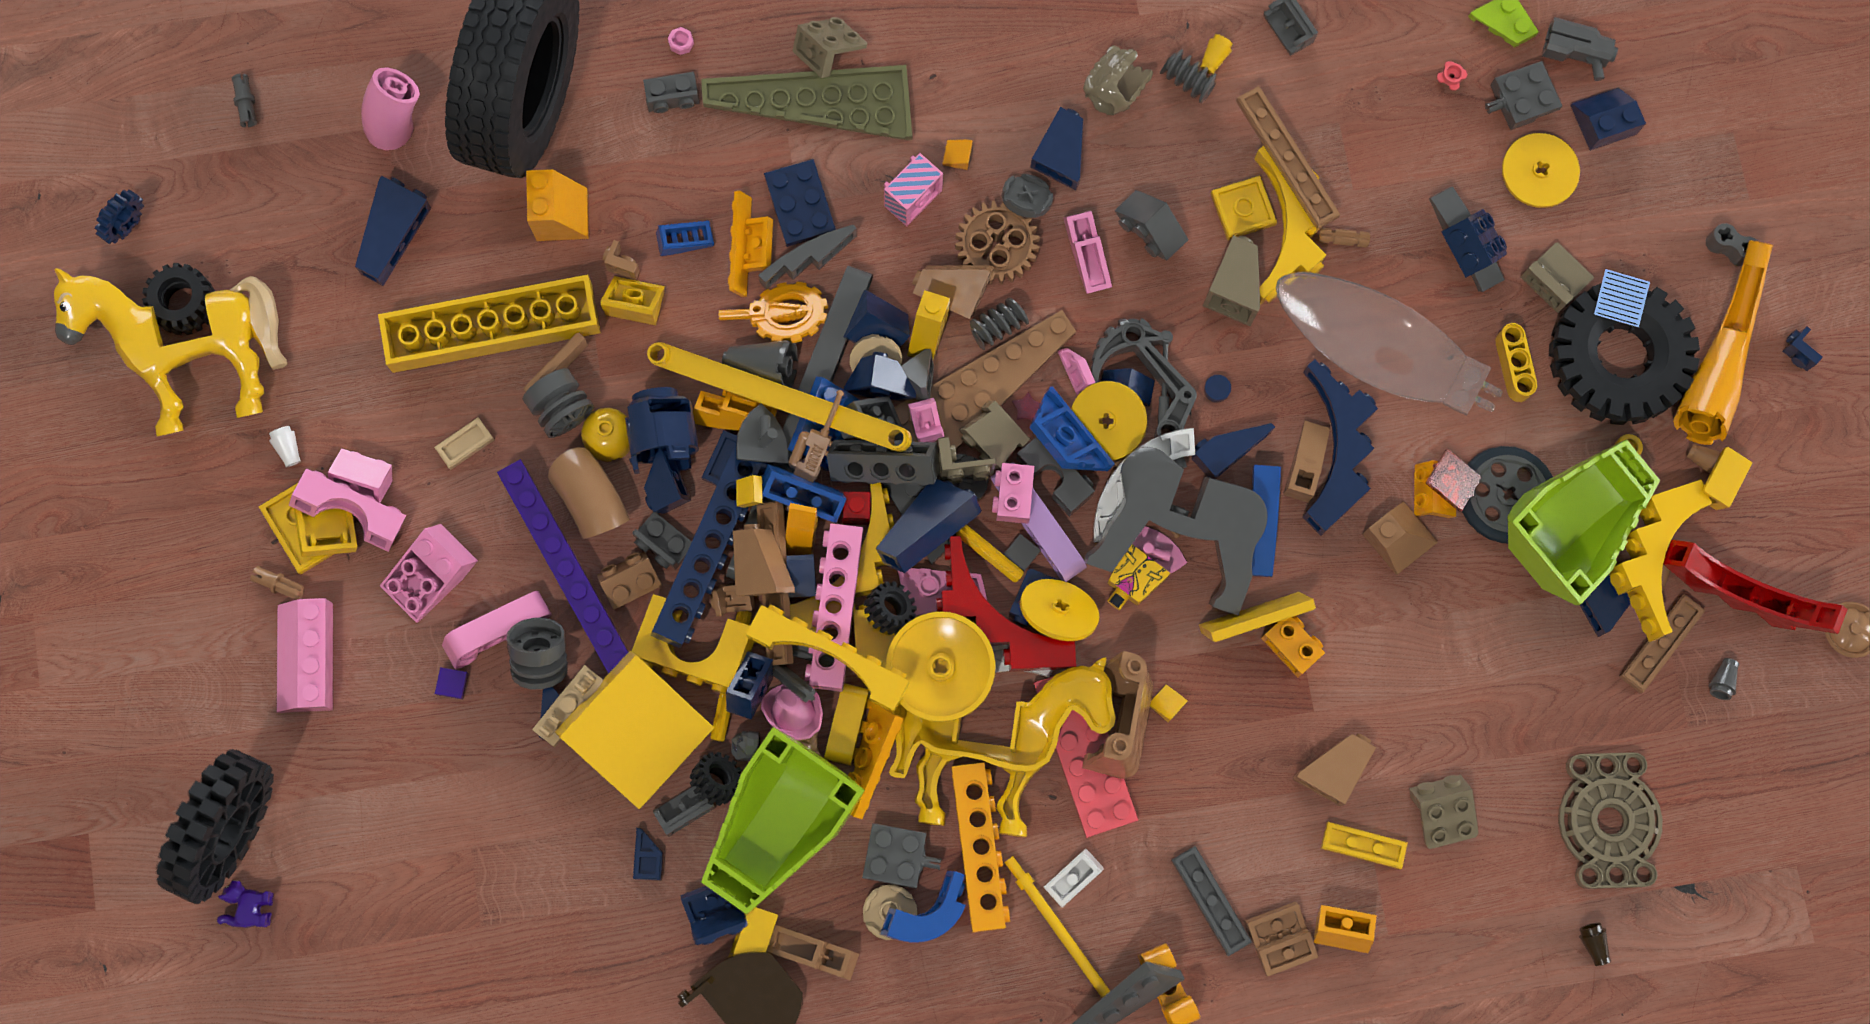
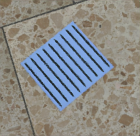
M1605 269L1594 314L1639 327L1650 282Z

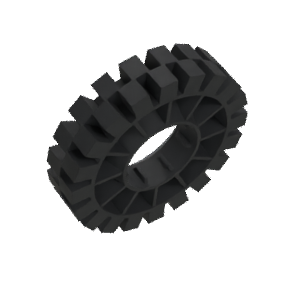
M1600 283L1577 297L1561 314L1560 320L1555 324L1551 334L1554 340L1549 344V357H1554V362L1550 365L1553 378L1560 377L1562 382L1557 387L1564 397L1568 394L1574 397L1571 404L1580 412L1587 408L1591 411L1589 417L1600 422L1605 418H1609L1610 424L1624 425L1628 421H1632V425L1642 423L1651 417L1655 418L1681 399V395L1690 388L1694 381L1691 376L1698 371L1700 359L1695 358L1694 354L1700 350L1699 339L1690 335L1695 329L1691 318L1682 319L1679 314L1684 308L1676 299L1671 304L1665 300L1668 293L1658 287L1652 292L1649 290L1647 292L1639 327L1595 315L1594 312L1602 285ZM1614 329H1622L1628 331V333H1633L1642 341L1643 347H1645L1647 352V362L1644 363L1646 368L1642 375L1637 376V374H1634L1630 378H1621L1617 374H1611L1601 364L1602 360H1599L1597 346L1601 343L1599 338L1602 333L1606 331L1611 333Z
M237 749L227 750L226 754L222 753L215 758L214 765L209 764L201 774V783L195 781L189 789V801L187 803L182 801L175 814L180 816L178 821L170 823L165 835L169 840L161 846L158 856L161 861L157 864L156 874L159 875L156 880L158 885L161 886L160 888L193 904L207 901L211 898L213 892L217 893L224 885L225 877L229 879L237 869L236 860H243L249 850L247 842L248 840H254L260 828L256 825L257 822L264 819L268 808L265 804L271 798L273 788L270 786L274 782V774L271 773L272 768L270 765Z

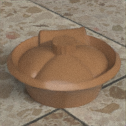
M1857 602L1839 604L1848 610L1838 634L1825 632L1829 644L1838 653L1851 658H1859L1870 654V609Z

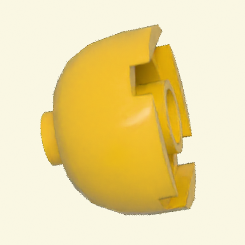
M598 409L590 413L583 423L581 430L582 443L597 460L612 462V460L625 457L630 451L625 421L627 416L617 409Z

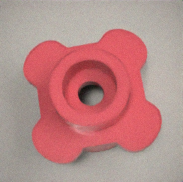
M1448 61L1444 65V70L1438 73L1437 80L1439 83L1448 85L1450 90L1456 91L1460 87L1459 83L1466 79L1467 71L1461 65Z

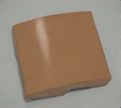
M1296 901L1245 920L1253 945L1267 977L1318 958L1311 933L1306 928L1299 904Z

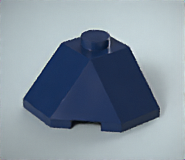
M873 352L870 356L862 357L844 386V390L848 393L864 398L889 396L891 400L895 401L916 398V391L899 362L888 358V354L882 352Z

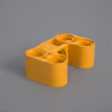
M1166 943L1138 955L1141 965L1147 961L1170 968L1177 966L1173 954ZM1181 983L1174 986V990L1170 995L1163 993L1157 997L1168 1024H1190L1201 1018L1192 997L1186 995Z

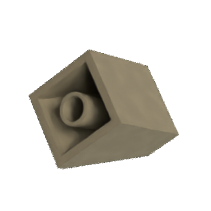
M1233 235L1203 307L1248 326H1251L1260 309L1258 245L1253 244V241L1247 237H1236Z

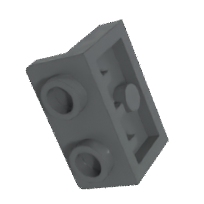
M694 72L643 80L649 112L664 113L672 108L689 109L696 104H700Z
M655 512L650 515L639 530L635 529L632 532L634 538H636L634 544L644 552L650 550L657 555L654 558L655 561L665 569L670 566L676 570L683 562L692 543L691 540Z

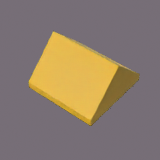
M614 276L601 299V307L606 316L656 325L665 286Z

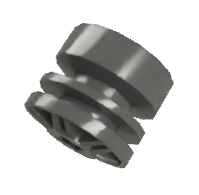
M567 368L556 370L544 376L533 384L522 398L534 416L540 415L538 423L541 427H544V432L548 438H555L569 432L581 424L594 410V405L590 399H586V393L584 391H577L579 384Z
M547 618L526 619L512 626L507 633L506 640L510 656V673L513 681L520 687L527 689H545L562 682L568 672L565 632L562 626L556 621Z

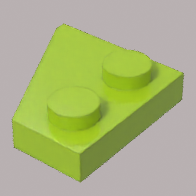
M1493 0L1469 14V18L1472 21L1478 20L1489 27L1488 31L1496 36H1501L1505 42L1513 47H1517L1534 38L1539 33L1519 0Z

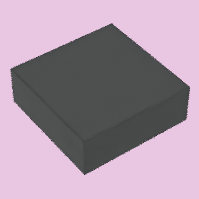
M1019 534L1003 555L1025 572L1041 550Z

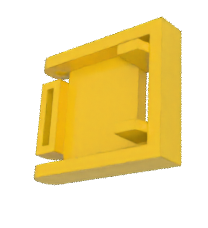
M294 508L301 557L356 552L357 541L352 513L343 509H327L312 517ZM340 539L341 543L316 546L317 540Z

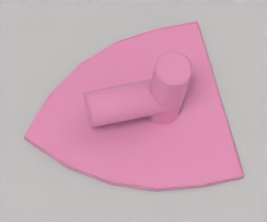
M1145 526L1133 542L1135 547L1169 571L1170 574L1187 564L1180 549L1168 537L1157 530Z

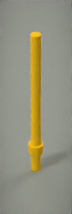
M1014 856L1009 858L1004 863L1017 879L1015 883L1021 891L1025 890L1101 998H1103L1110 992L1109 988L1034 886V879L1031 875L1024 872Z

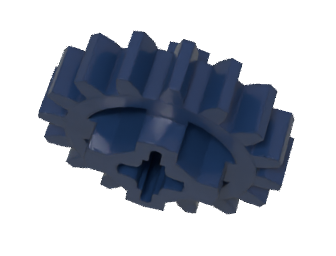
M130 189L128 191L122 190L120 195L116 193L114 197L107 201V205L100 210L96 219L99 223L94 228L97 230L95 234L108 244L112 242L116 244L119 238L123 240L140 221V216H142L140 210L144 207V204H142L143 199Z

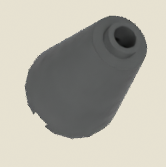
M789 340L732 346L723 353L722 364L790 388L794 385L797 370L793 369V361H798V351L796 344L791 343Z

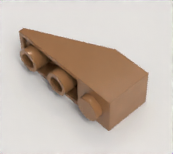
M1304 421L1283 495L1307 503L1314 497L1323 465L1330 428Z

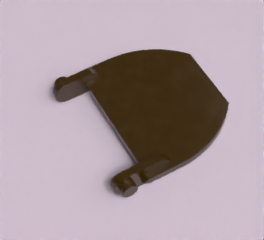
M759 951L740 953L721 961L690 986L691 990L689 992L684 989L677 995L679 998L678 1004L680 1007H684L701 994L725 1024H796L803 999L802 991L773 955L768 952Z

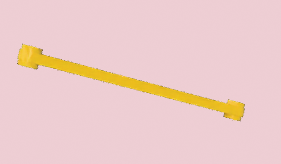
M662 342L652 344L647 351L648 359L656 366L824 426L833 406V403ZM664 349L663 358L658 360L659 351ZM841 405L838 406L830 428L898 452L905 451L912 443L911 434L905 428ZM902 432L903 441L900 445L896 446L894 444V437Z

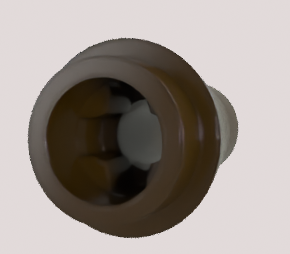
M1592 923L1579 929L1581 933L1579 938L1593 959L1595 966L1610 963L1606 929L1602 928L1601 923Z

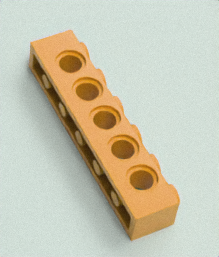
M985 763L952 766L951 772L972 933L1005 929V923L1010 922L1008 906H1003L1002 895H1006L1005 878H999L998 867H1003L1001 850L996 851L995 840L999 839V830L997 823L992 824L991 813L996 812L994 796H989L987 786L992 785L991 770L985 769ZM975 785L981 789L982 795L979 799L972 800L968 798L966 789L969 786ZM978 812L985 817V824L983 826L974 827L970 823V816L973 813ZM975 841H986L989 846L988 852L984 855L977 854L973 849ZM987 867L991 870L992 879L989 882L979 881L977 878V870L979 868ZM984 895L993 896L996 901L994 909H983L980 904L981 897Z

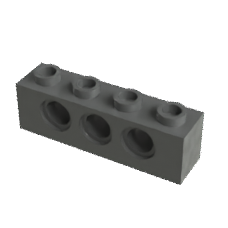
M833 440L827 455L831 481H841L843 483L867 482L869 484L892 483L895 485L910 483L925 486L934 484L940 472L937 442H912L908 449L898 452L864 440ZM894 441L896 446L902 443L901 441Z

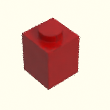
M844 491L846 501L843 506V524L869 525L871 492Z

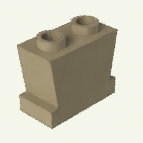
M994 400L988 401L981 407L984 413L960 428L959 431L963 434L961 439L971 449L975 447L981 454L979 456L980 460L995 459V468L1001 469L1002 463L1006 462L1015 448L1023 447L1030 438Z

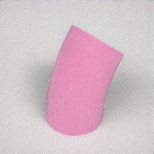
M379 68L375 70L362 102L361 117L364 133L372 145L382 150L398 149L411 138L413 132L412 112L420 95L415 82L406 74L396 69Z

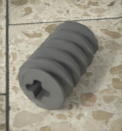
M1181 49L1172 54L1166 61L1160 74L1167 71L1166 79L1168 80L1176 77L1174 81L1176 86L1184 83L1183 91L1187 92L1192 89L1191 97L1196 98L1200 95L1199 103H1203L1216 85L1215 78L1217 74L1214 73L1207 77L1209 68L1205 67L1199 71L1200 62L1197 61L1191 65L1192 56L1189 55L1183 59L1184 50Z
M1007 298L1005 305L1003 303L997 304L996 310L990 308L987 312L988 316L984 313L980 314L979 321L974 318L970 320L972 335L982 350H985V341L991 346L994 345L993 336H996L1000 341L1003 340V330L1008 335H1011L1010 326L1013 325L1017 330H1020V320L1026 325L1029 324L1024 310L1012 298Z

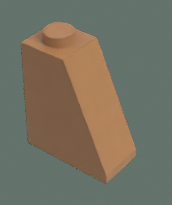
M927 265L922 271L918 270L912 284L915 285L913 294L922 297L924 290L950 298L949 310L971 319L975 315L995 267L990 265Z
M760 524L744 525V530L733 531L736 596L795 593V587L772 530L760 529Z
M1358 733L1356 736L1351 734L1295 774L1293 780L1341 807L1349 799L1376 747L1370 744L1371 740Z

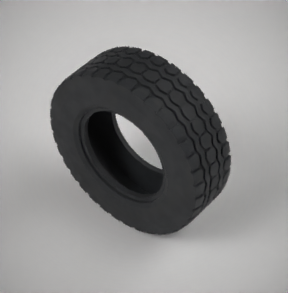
M471 0L468 7L469 10L465 15L463 26L459 33L457 47H455L446 95L445 134L446 140H448V150H450L451 156L456 161L512 178H523L526 176V171L533 170L536 167L538 160L543 156L544 150L547 148L553 135L569 86L579 31L580 8L578 0Z

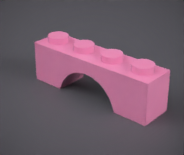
M308 469L304 471L289 503V506L312 517L327 509L346 510L360 521L364 531V541L389 552L406 517L396 507L385 506L377 502L370 495L357 493L344 483H336L328 479L323 473Z

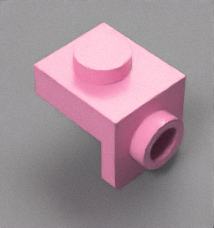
M934 397L908 404L914 433L918 442H935L938 438L944 437Z

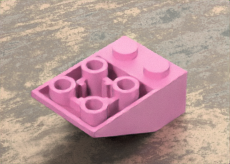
M442 524L425 528L381 583L380 587L418 623L464 579L478 560Z

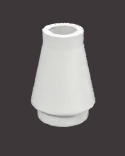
M290 426L281 427L269 433L271 437L269 442L286 467H291L301 462L295 431H291Z

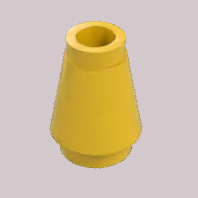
M1215 34L1213 38L1209 39L1200 69L1203 70L1205 67H1208L1207 73L1214 74L1232 52L1231 46L1233 43L1224 36Z

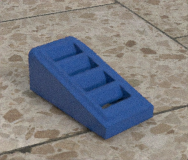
M710 221L659 225L656 231L660 256L674 255L714 246ZM702 229L704 240L699 241L697 230ZM687 232H691L693 241L689 242ZM677 234H681L682 242L678 243ZM666 236H670V238H671V243H670V244L667 243V238H666Z

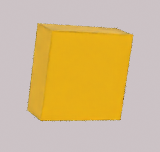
M752 475L736 480L737 507L746 508L762 503V476Z

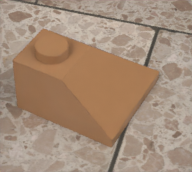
M1404 501L1363 533V536L1396 575L1438 543Z

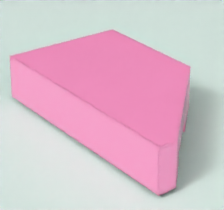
M1068 348L1058 351L1077 395L1088 386L1096 383L1083 357Z

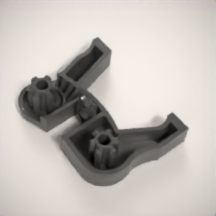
M1142 447L1134 450L1125 458L1121 467V481L1124 493L1122 503L1106 525L1098 544L1086 553L1084 562L1113 572L1149 520L1165 529L1184 536L1214 540L1221 573V585L1219 590L1211 596L1209 604L1239 616L1253 577L1252 559L1254 549L1267 525V509L1264 501L1256 492L1248 488L1205 476L1190 517L1188 516V510L1172 504L1184 469L1157 448Z

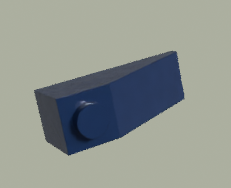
M1269 423L1217 435L1209 441L1204 438L1195 446L1196 452L1191 459L1207 477L1217 479L1270 435L1275 426Z

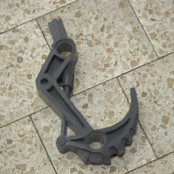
M1125 318L1118 320V327H1108L1104 332V338L1098 340L1096 344L1097 349L1093 352L1091 373L1095 382H1099L1100 370L1108 360L1119 354L1134 352L1162 387V395L1159 397L1158 426L1154 438L1160 436L1163 429L1171 431L1184 429L1186 420L1196 400L1197 392L1168 362V346L1173 340L1172 333L1168 330H1164L1161 333L1152 329L1143 318L1141 320ZM1133 332L1138 335L1139 340L1132 342L1127 339L1126 334ZM1154 346H1163V356ZM1169 397H1170V398L1172 399V401H1173V402L1171 403L1170 407H1169ZM1184 457L1173 460L1183 469L1187 468Z

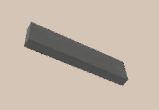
M1196 846L1172 859L1173 865L1226 955L1230 956L1252 943Z

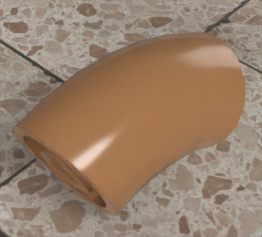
M580 447L573 448L561 454L553 462L548 473L549 482L569 510L582 539L602 534L630 520L611 480L589 450Z

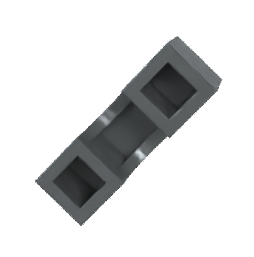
M1037 437L1017 453L1016 460L1021 465L1034 466L1033 478L1045 470H1052L1060 476L1062 484L1053 492L1052 499L1069 517L1093 497L1095 491L1092 481L1086 475L1081 476L1075 469H1062Z

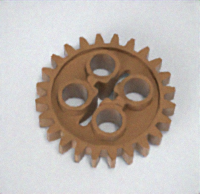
M992 201L991 208H987L985 203H982L980 212L973 207V217L967 214L964 215V221L967 224L959 223L958 229L962 232L956 233V239L960 242L955 243V249L962 250L958 253L957 258L966 259L963 265H990L995 267L989 284L993 283L994 278H998L1000 285L1003 284L1005 277L1012 283L1014 274L1022 278V268L1030 271L1031 265L1029 262L1036 261V256L1033 253L1039 252V246L1035 245V243H1038L1040 236L1033 235L1037 232V226H1029L1032 223V218L1024 219L1023 216H1019L1007 209L1003 202L1001 207H997L995 201ZM998 221L1002 224V227L1000 229H993L989 226V223ZM1008 226H1012L1013 228L1003 236L1002 245L996 244L987 259L983 260L982 257L992 249L993 241L998 242ZM1018 237L1022 240V243L1020 245H1013L1009 242V239ZM976 240H981L986 246L976 248L972 243ZM996 256H1002L1006 262L1000 265L994 263L992 259Z

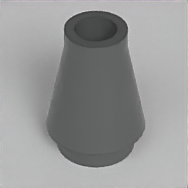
M1730 658L1723 659L1720 668L1709 684L1710 694L1713 697L1721 700H1730L1736 694L1739 663L1736 660Z

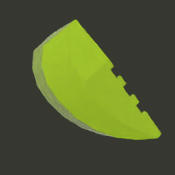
M1628 440L1617 443L1524 493L1507 516L1508 548L1543 590L1576 606L1581 605L1614 569L1619 552L1624 550L1630 531L1635 529L1639 521L1638 516L1649 503L1660 479Z
M773 727L741 773L737 789L732 797L730 808L722 824L720 835L712 851L701 883L748 914L838 835L860 801L865 789L846 773L804 744Z

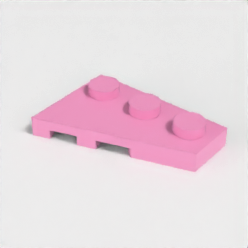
M911 568L906 573L898 571L900 584L905 586L903 591L909 590L911 594L908 597H914L915 602L912 606L917 607V610L914 612L916 614L915 617L936 612V598H941L943 590H951V587H946L945 571L926 568ZM970 573L978 590L987 600L981 574Z

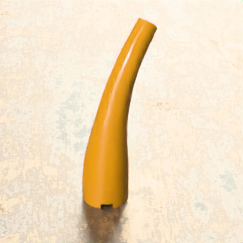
M1749 240L1743 265L1722 324L1698 371L1692 377L1694 379L1693 383L1684 393L1673 420L1676 430L1681 428L1686 432V439L1692 442L1712 445L1714 440L1721 439L1723 441L1727 436L1741 396L1747 354L1764 288L1767 267L1773 248L1772 244Z

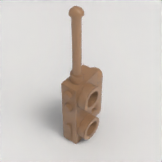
M842 390L836 392L837 396L821 432L812 429L810 433L803 431L799 434L788 462L789 466L795 469L794 475L810 482H814L817 479L824 456H827L829 453L827 451L828 446L831 447L833 443L831 441L832 437L828 435L829 428L841 398L844 396ZM808 445L810 446V448L808 450L805 460H803L801 458L803 456L806 446Z

